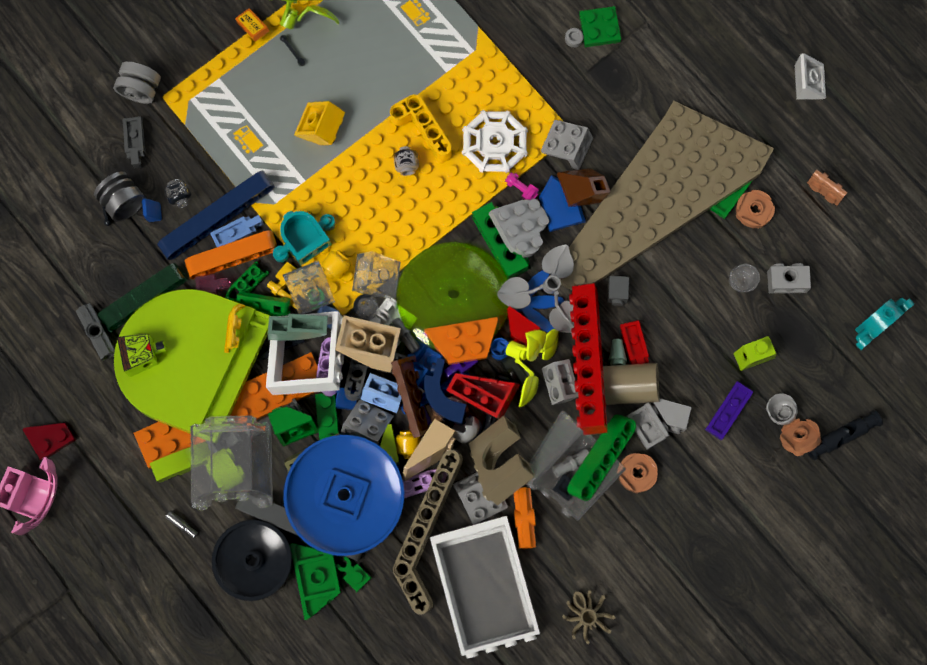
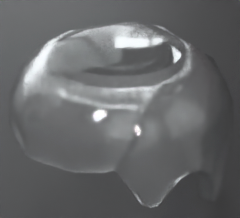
M746 263L735 266L728 276L729 284L733 290L740 293L754 290L760 282V273L756 267Z

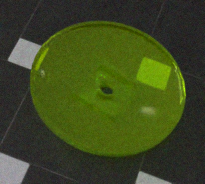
M458 242L437 244L417 254L403 270L397 286V308L405 327L412 331L411 335L435 350L437 349L432 341L424 334V329L498 317L494 337L507 318V308L509 306L505 305L498 298L497 292L508 279L498 262L478 247ZM451 290H456L459 292V296L451 298L448 293Z

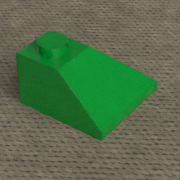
M278 407L271 413H268L274 433L283 447L319 433L312 417L289 407Z

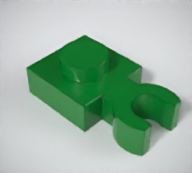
M345 556L344 560L347 561V566L342 568L337 564L336 567L341 572L347 573L343 579L358 592L371 577L358 564L352 567L351 560Z

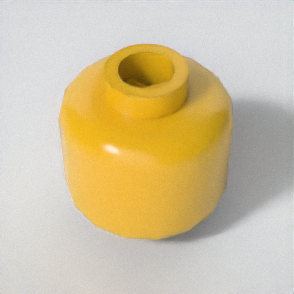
M339 250L337 252L331 251L322 262V267L325 269L323 273L330 279H333V277L342 278L350 268V263L348 262L350 259Z
M410 430L400 431V434L395 437L397 454L403 455L404 459H410L420 443L421 437L413 438Z

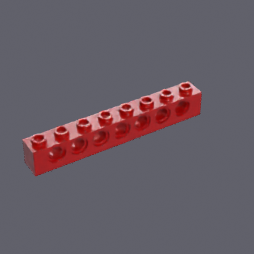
M595 283L572 286V294H569L570 304L573 305V311H570L571 321L574 322V328H571L572 338L575 339V345L572 346V350L577 362L573 363V367L578 379L574 384L575 391L579 395V398L576 399V408L580 412V417H577V426L584 435L608 433L598 291ZM591 356L589 360H584L585 357ZM587 374H593L591 377L585 378ZM588 392H594L591 396H586ZM589 410H595L593 414H587Z

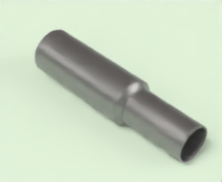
M170 511L165 518L179 529L185 531L193 538L197 536L198 532L175 513Z

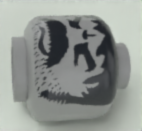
M407 146L399 148V151L394 154L395 170L403 176L413 175L419 168L417 152Z

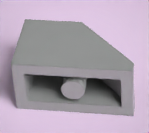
M660 399V402L650 403V405L656 407L659 413L658 418L661 422H665L669 432L680 434V432L686 430L691 411L690 406Z

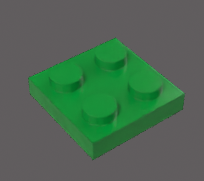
M615 6L579 11L584 47L621 42Z

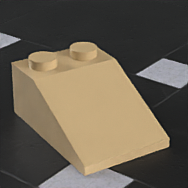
M344 315L335 350L370 368L391 372V362L394 361L401 328Z
M434 419L406 463L402 480L407 481L440 461L446 451L452 450L456 440L454 438L455 430Z

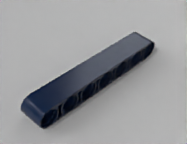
M263 170L255 173L163 237L157 243V246L167 260L177 258L207 237L211 232L217 230L271 192L275 187Z

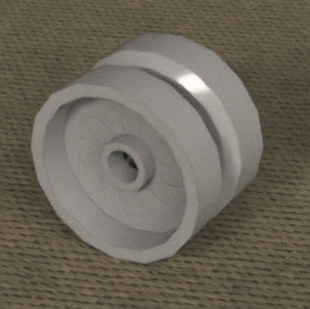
M122 62L119 70L121 77H117L113 89L119 95L129 100L144 104L152 103L156 93L154 89L158 87L161 79L160 75L142 64Z

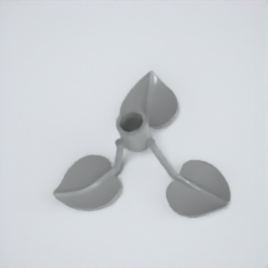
M561 245L555 247L544 256L542 269L544 272L551 274V276L542 285L529 290L527 281L520 277H513L508 279L497 292L498 298L507 306H511L514 309H522L531 302L529 294L541 289L548 294L554 293L556 308L549 314L550 324L560 332L571 333V328H574V322L571 321L570 311H573V305L570 304V301H564L559 306V292L557 291L561 285L560 279L568 277L574 268L569 246Z

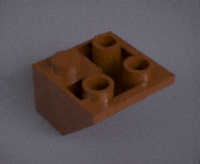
M592 169L557 173L569 207L601 203L611 193L605 176Z

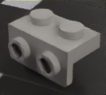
M649 402L626 416L635 420V432L646 450L669 436L667 425L659 420V413L656 407L650 405Z

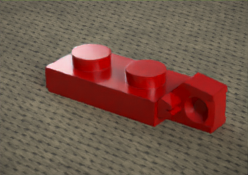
M639 320L621 324L620 330L629 362L631 364L649 363V354Z

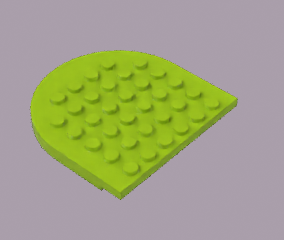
M191 289L176 290L159 295L136 310L125 323L119 337L149 334L154 343L164 340L167 351L157 354L158 364L129 377L123 370L117 340L114 353V370L119 387L128 401L147 417L217 444L268 335L270 315L256 311L248 306L237 311L236 315L238 318H241L240 330L236 329L239 345L238 348L229 349V353H225L228 316L232 308L240 303L206 291Z

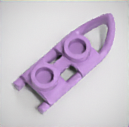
M436 469L419 473L407 481L402 480L404 498L427 491L432 481L431 474L435 473ZM446 472L442 473V474H443V478L441 479V482H442V483H444V481L446 480V477H447V473H446ZM416 478H419V479H420V480H418V481L412 482L413 479H416ZM422 485V489L415 491V487Z

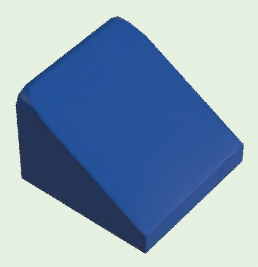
M143 199L142 207L145 219L148 222L161 221L160 203Z
M345 388L337 390L336 408L353 410L357 400H348L345 396ZM352 390V391H350V394H354V392H357V391H356V390Z

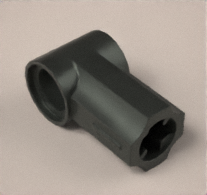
M507 356L501 359L500 362L504 370L511 376L514 383L520 384L518 390L522 392L523 384L529 373L518 363H515V358Z

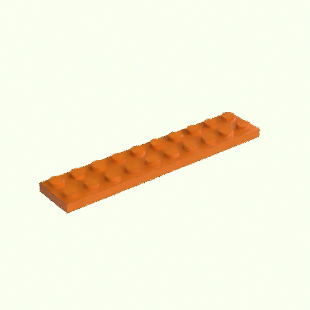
M312 353L284 364L281 381L316 378L318 366ZM264 373L245 382L225 428L229 425H234L236 429L267 416L275 408L291 403L294 398L300 401L317 392L272 395L266 388L267 373ZM156 422L134 432L149 469H151L149 463L180 450L208 442L205 439L161 422Z

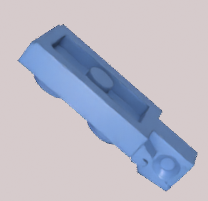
M259 215L251 219L249 216H243L210 234L216 247H220L253 235L257 232L256 229L264 225Z

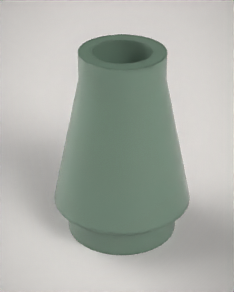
M622 339L612 340L608 359L610 366L625 365L627 363Z

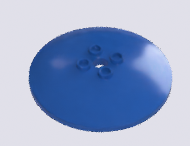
M336 435L313 443L296 458L286 477L284 507L292 528L308 545L330 555H356L374 548L393 531L403 509L404 486L396 463L379 445L359 436ZM341 489L349 491L350 495L347 500H340L338 498V492Z

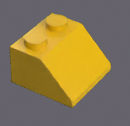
M330 101L308 102L294 135L318 145H332L336 139L339 126L343 122L345 112Z

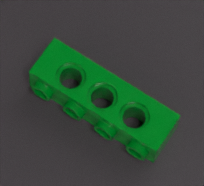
M490 202L473 211L472 219L508 280L528 271V264L530 262L527 257L523 258L522 255L516 252H510L505 243L499 244L496 241L498 238H501L496 227L490 228L487 224L493 222L489 212L498 208V206L494 207L493 203ZM512 253L516 258L509 260L506 258V255Z

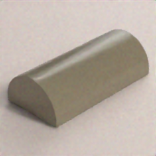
M658 363L603 366L606 405L660 402ZM587 374L585 378H589L593 374ZM588 392L586 396H591L594 392Z

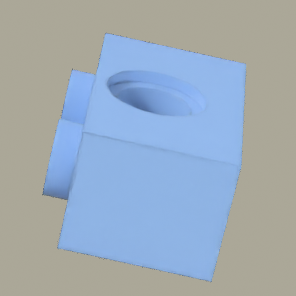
M371 373L369 374L363 388L361 400L395 413L398 412L402 402L401 395L398 393L397 383Z

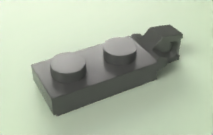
M141 116L124 118L125 153L127 158L131 159V165H133L134 169L141 168V157H145L143 119Z

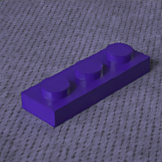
M737 381L705 430L719 440H723L753 394V391Z

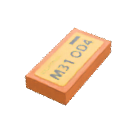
M250 8L235 18L236 22L254 41H257L269 32L268 27Z

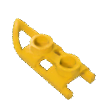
M236 304L229 313L225 353H229V349L238 348L239 337L236 336V329L240 330L241 318H238L236 312L245 308L244 304Z

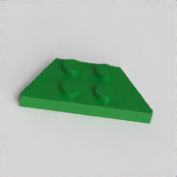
M292 543L290 547L304 619L309 620L341 594L334 555Z

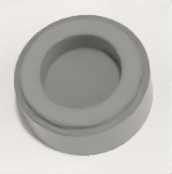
M578 28L569 29L565 34L566 44L570 47L580 46L583 42L582 31Z

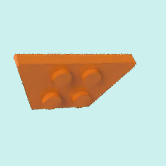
M498 317L424 329V334L432 341L434 347L441 353L448 365L487 359Z

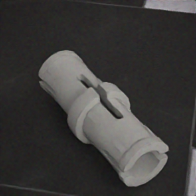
M583 449L573 456L569 455L564 461L552 466L554 475L558 478L571 470H576L587 457L588 450Z

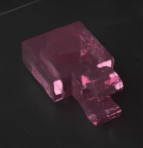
M214 274L195 277L196 290L217 295V289H229L231 287L228 278L216 280Z

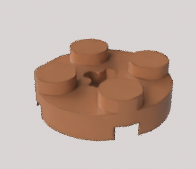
M752 190L743 194L736 204V218L747 227L762 228L770 222L775 212L771 197L760 190ZM757 205L760 212L753 213L750 207Z
M795 419L790 424L784 425L781 429L780 440L782 446L795 456H802L804 453L815 449L821 443L819 427L812 420L800 421V419ZM798 434H800L801 436L804 435V437H802V438H797V435H798Z
M630 454L620 463L618 470L619 480L629 491L634 493L645 492L656 483L658 475L657 465L646 454ZM634 468L637 470L641 468L643 470L641 478L638 476L634 477Z

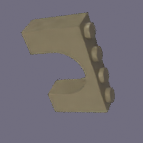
M505 416L501 417L469 443L470 455L474 460V468L479 476L478 481L483 488L482 494L486 500L492 501L496 505H499L535 477L530 463L519 454H516L501 467L494 470L496 461L501 453L520 439L516 425Z

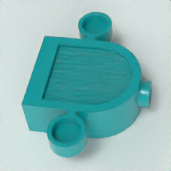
M287 212L283 216L284 219L280 226L281 237L285 245L275 247L273 257L277 262H285L289 257L288 252H291L299 265H303L332 245L323 229L330 231L335 227L334 217L330 214H325L317 222L307 212Z
M900 298L896 302L892 299L888 300L855 329L858 333L856 336L858 343L855 345L862 350L915 303L910 298L907 301L904 298Z

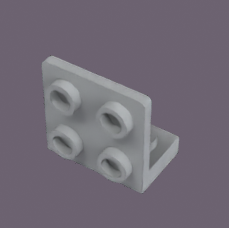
M554 120L541 152L568 160L573 169L580 170L593 137L587 127Z
M358 400L342 425L340 435L359 436L379 445L387 425L393 419V415L365 401Z
M478 472L453 484L473 525L508 508L505 500L496 505L494 502L485 499L482 494V485L478 481Z

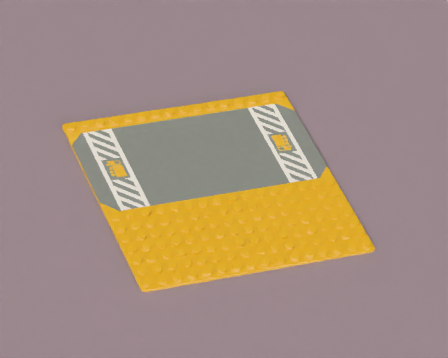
M297 0L296 4H291V8L296 9L298 15L307 6L316 5L331 11L337 17L339 25L328 17L308 11L300 22L296 21L293 30L280 25L286 9V5H284L263 21L269 29L268 33L257 41H254L248 34H245L163 96L167 105L235 187L259 171L263 170L275 187L251 206L283 245L285 243L281 237L280 226L284 219L283 216L287 212H307L317 222L325 214H330L334 217L335 227L330 231L323 229L332 245L301 265V267L319 289L324 292V295L341 315H346L353 309L354 301L358 296L363 294L371 295L469 218L473 211L483 207L507 188L508 185L505 179L510 172L516 173L521 177L547 155L543 154L541 149L554 120L563 121L455 0ZM281 35L287 36V41L289 42V44L292 46V48L295 50L298 56L304 59V66L298 65V60L295 58V56L292 54V52L289 50L286 44L280 40ZM410 95H419L449 140L452 149L451 158L445 162L439 161L412 120L402 126L394 125L390 117V108ZM330 101L345 112L343 122L339 126L336 139L332 145H318L294 135L308 102ZM414 103L410 107L417 108L419 105ZM482 110L493 112H506L508 110L518 122L528 129L526 149L528 154L515 164L508 173L479 172V169L462 154L464 133L462 129L474 120ZM398 112L394 116L401 117L403 113ZM423 118L420 122L426 123L428 119ZM489 119V122L502 121V119ZM482 121L475 130H481L485 122ZM508 121L506 122L509 130H516ZM432 133L429 135V137L436 138L438 136V134ZM471 135V146L476 145V136ZM519 136L514 137V146L519 147ZM493 137V140H490L493 145H497V143H500V140H497V137ZM405 146L417 152L419 168L413 175L409 176L401 175L395 170L394 154L399 151V148ZM479 151L473 152L483 162L485 157L481 156ZM511 151L509 155L505 157L506 162H508L517 153ZM489 160L487 164L502 163L501 160ZM339 250L350 259L348 261L350 268L342 278L333 277V279H330L323 273L325 269L322 267V262L331 251L337 252ZM364 298L360 299L358 304H360L364 300Z

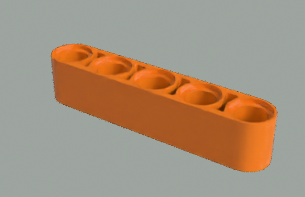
M268 230L193 255L184 261L190 279H198L273 253L277 243L273 231Z

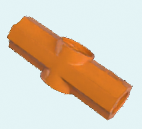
M524 487L514 492V518L519 549L536 548L534 532L535 513L534 509H532L531 488Z

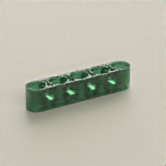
M172 263L103 309L98 314V317L108 332H112L124 325L136 310L159 295L174 291L184 284L187 279L177 264Z

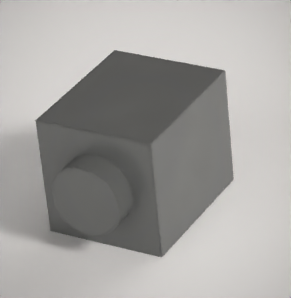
M609 277L607 303H612L613 306H622L627 303L629 277Z

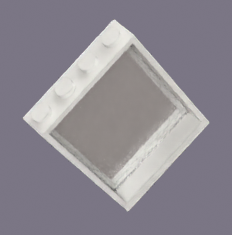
M507 516L430 537L462 656L466 655L468 659L478 656L477 651L485 649L486 653L498 650L497 646L505 644L507 648L517 645L516 640L524 638L525 642L537 639L536 635L540 634Z

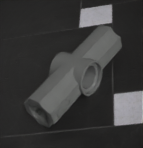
M92 304L82 305L76 310V313L85 328L86 335L90 338L102 361L109 360L114 357L115 348L107 335V330L103 327ZM100 328L99 334L93 336L94 330Z

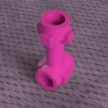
M510 172L505 179L509 187L514 185L522 191L521 197L525 200L535 199L539 190L532 184L527 187L518 180L519 175Z

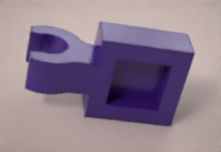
M478 361L452 364L444 370L443 374L447 379H450L457 371L464 374L475 366Z

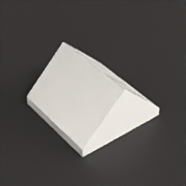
M804 53L800 54L795 64L797 99H825L824 64Z

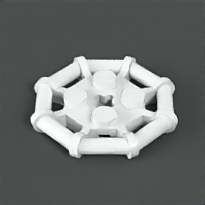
M482 110L474 120L462 129L464 132L462 154L479 169V172L508 173L515 164L528 154L526 151L528 129L518 122L508 110L506 112ZM489 119H502V121L489 122ZM482 121L485 122L481 130H475ZM508 121L516 130H509L506 122ZM471 135L476 136V145L471 146ZM515 136H519V147L514 146ZM493 137H497L500 143L493 145L490 140H493ZM479 151L481 156L485 157L483 162L473 152ZM511 151L517 153L508 162H506L505 157H507ZM489 160H501L502 164L487 163Z

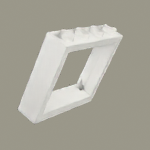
M338 311L303 314L328 316L327 324H332L327 378L281 381L285 341L270 340L266 388L272 395L340 390V380L343 379L341 365L344 363V357L335 348L343 317Z

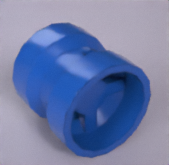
M503 338L493 340L490 352L495 360L500 361L508 356L506 355L508 341Z

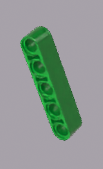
M619 414L611 418L607 425L608 433L600 435L569 482L568 493L583 501H588L592 498L635 432V420Z

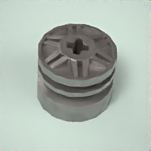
M123 171L116 172L105 178L94 191L96 199L103 207H106L107 213L117 222L126 220L138 212L142 207V200L146 199L138 187L134 186V182L126 172Z

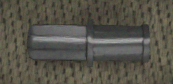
M400 318L394 319L390 326L401 328L399 341H403L411 353L418 351L420 345L411 335L412 331L405 327Z

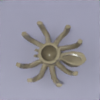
M590 590L587 592L588 608L586 607L585 597L581 592H575L573 595V602L581 612L574 608L570 601H567V606L579 617L570 618L565 615L562 616L563 619L569 622L580 621L573 628V639H576L577 630L584 625L583 636L587 644L590 643L587 635L588 626L592 630V625L596 628L595 623H597L605 632L611 633V630L597 618L615 619V616L611 614H596L602 606L605 596L602 595L598 605L592 609V592Z

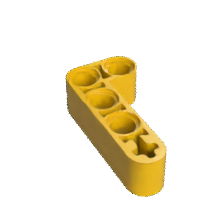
M410 95L390 108V117L394 125L402 126L412 120L439 161L445 162L451 158L452 149L449 140L419 95ZM414 103L419 105L417 108L410 107ZM398 112L403 113L401 117L394 116ZM426 118L428 122L422 123L420 120ZM432 133L438 134L436 138L429 137Z

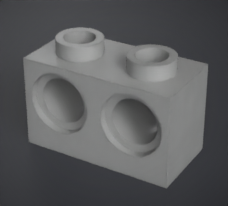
M569 359L553 362L542 368L552 405L569 402L579 397L578 392L575 391V377Z

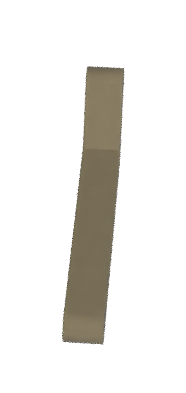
M448 450L443 454L393 566V573L411 608L415 613L421 615L431 611L433 602L416 570V566L463 462L462 455L454 450ZM450 456H454L457 459L455 463H451L449 460ZM448 466L449 468H453V470L451 471L449 469H445L444 467ZM444 472L449 475L446 483H442L440 480V476ZM436 490L441 494L438 501H434L432 498V494ZM428 508L432 511V517L429 520L424 517V512ZM418 527L424 529V535L421 538L416 535ZM411 545L416 548L414 556L408 554V548ZM403 563L408 567L405 575L400 572V566ZM412 581L417 584L416 592L409 590V584ZM420 593L422 594V596H418L419 598L414 599L413 597L419 595ZM425 601L426 605L424 608H419L421 602Z

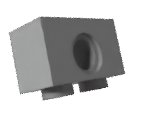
M801 263L793 264L792 266L774 264L767 271L768 293H807L811 289L809 266H803ZM785 275H790L793 281H787Z

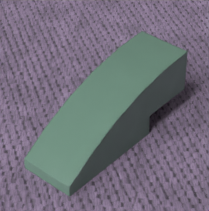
M288 314V317L269 316L268 340H302L327 335L328 316Z

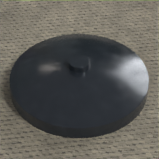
M259 520L242 521L229 527L217 540L212 553V570L217 583L227 594L244 601H258L275 594L287 581L292 568V551L287 538L273 525Z

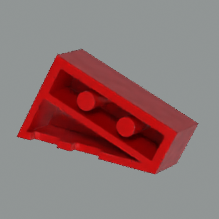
M455 373L446 391L500 419L505 415L520 384Z

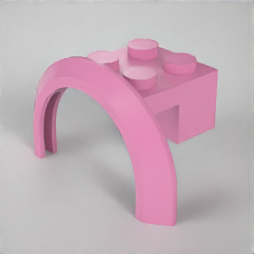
M44 457L40 465V469L46 471L48 481L12 467H7L0 483V507L32 518L26 523L16 521L11 533L17 535L28 533L39 525L49 512L57 490V473L52 460Z

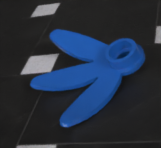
M542 270L534 275L527 282L529 290L542 285L549 274ZM536 292L529 294L531 298L530 304L525 308L515 310L522 312L527 319L539 326L542 331L549 332L554 329L543 315L534 310L555 307L554 296L532 297ZM558 297V304L560 305L565 300Z

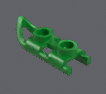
M255 261L231 285L225 298L237 302V298L229 297L234 288L239 292L250 293L269 273L267 271L263 273L257 267L259 263ZM254 279L256 282L250 286L248 283Z

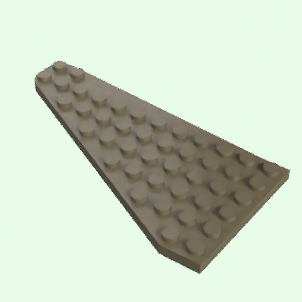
M673 101L664 118L610 190L611 193L602 201L570 245L569 251L573 259L574 268L568 277L560 279L561 285L572 290V286L597 284L759 177L774 148Z

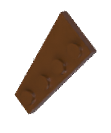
M413 355L391 362L392 373L397 381L398 393L403 401V410L409 421V430L413 438L425 435L428 430L425 408L420 404L423 396L422 390H419L416 380L419 379V373L414 370L413 362H416V356Z

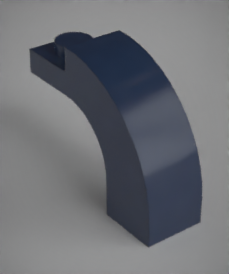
M437 358V362L432 363L430 374H433V376L425 375L424 379L427 401L432 410L441 419L462 426L467 405L452 401L443 394L441 380L446 362L445 359Z

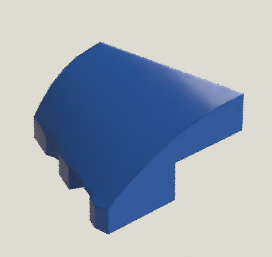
M415 339L420 345V349L415 353L408 354L407 357L416 356V362H413L414 370L419 373V379L416 380L417 386L425 390V375L433 376V374H430L432 363H436L437 358L443 359V356Z

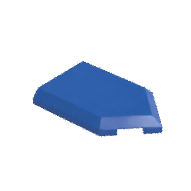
M551 175L539 196L541 206L549 219L547 224L549 232L586 222L581 206H568L559 179Z

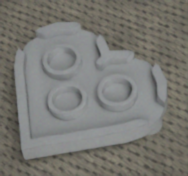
M521 200L489 212L490 218L510 252H516L525 258L531 257L539 250L543 244L540 233L549 223V219L538 200Z

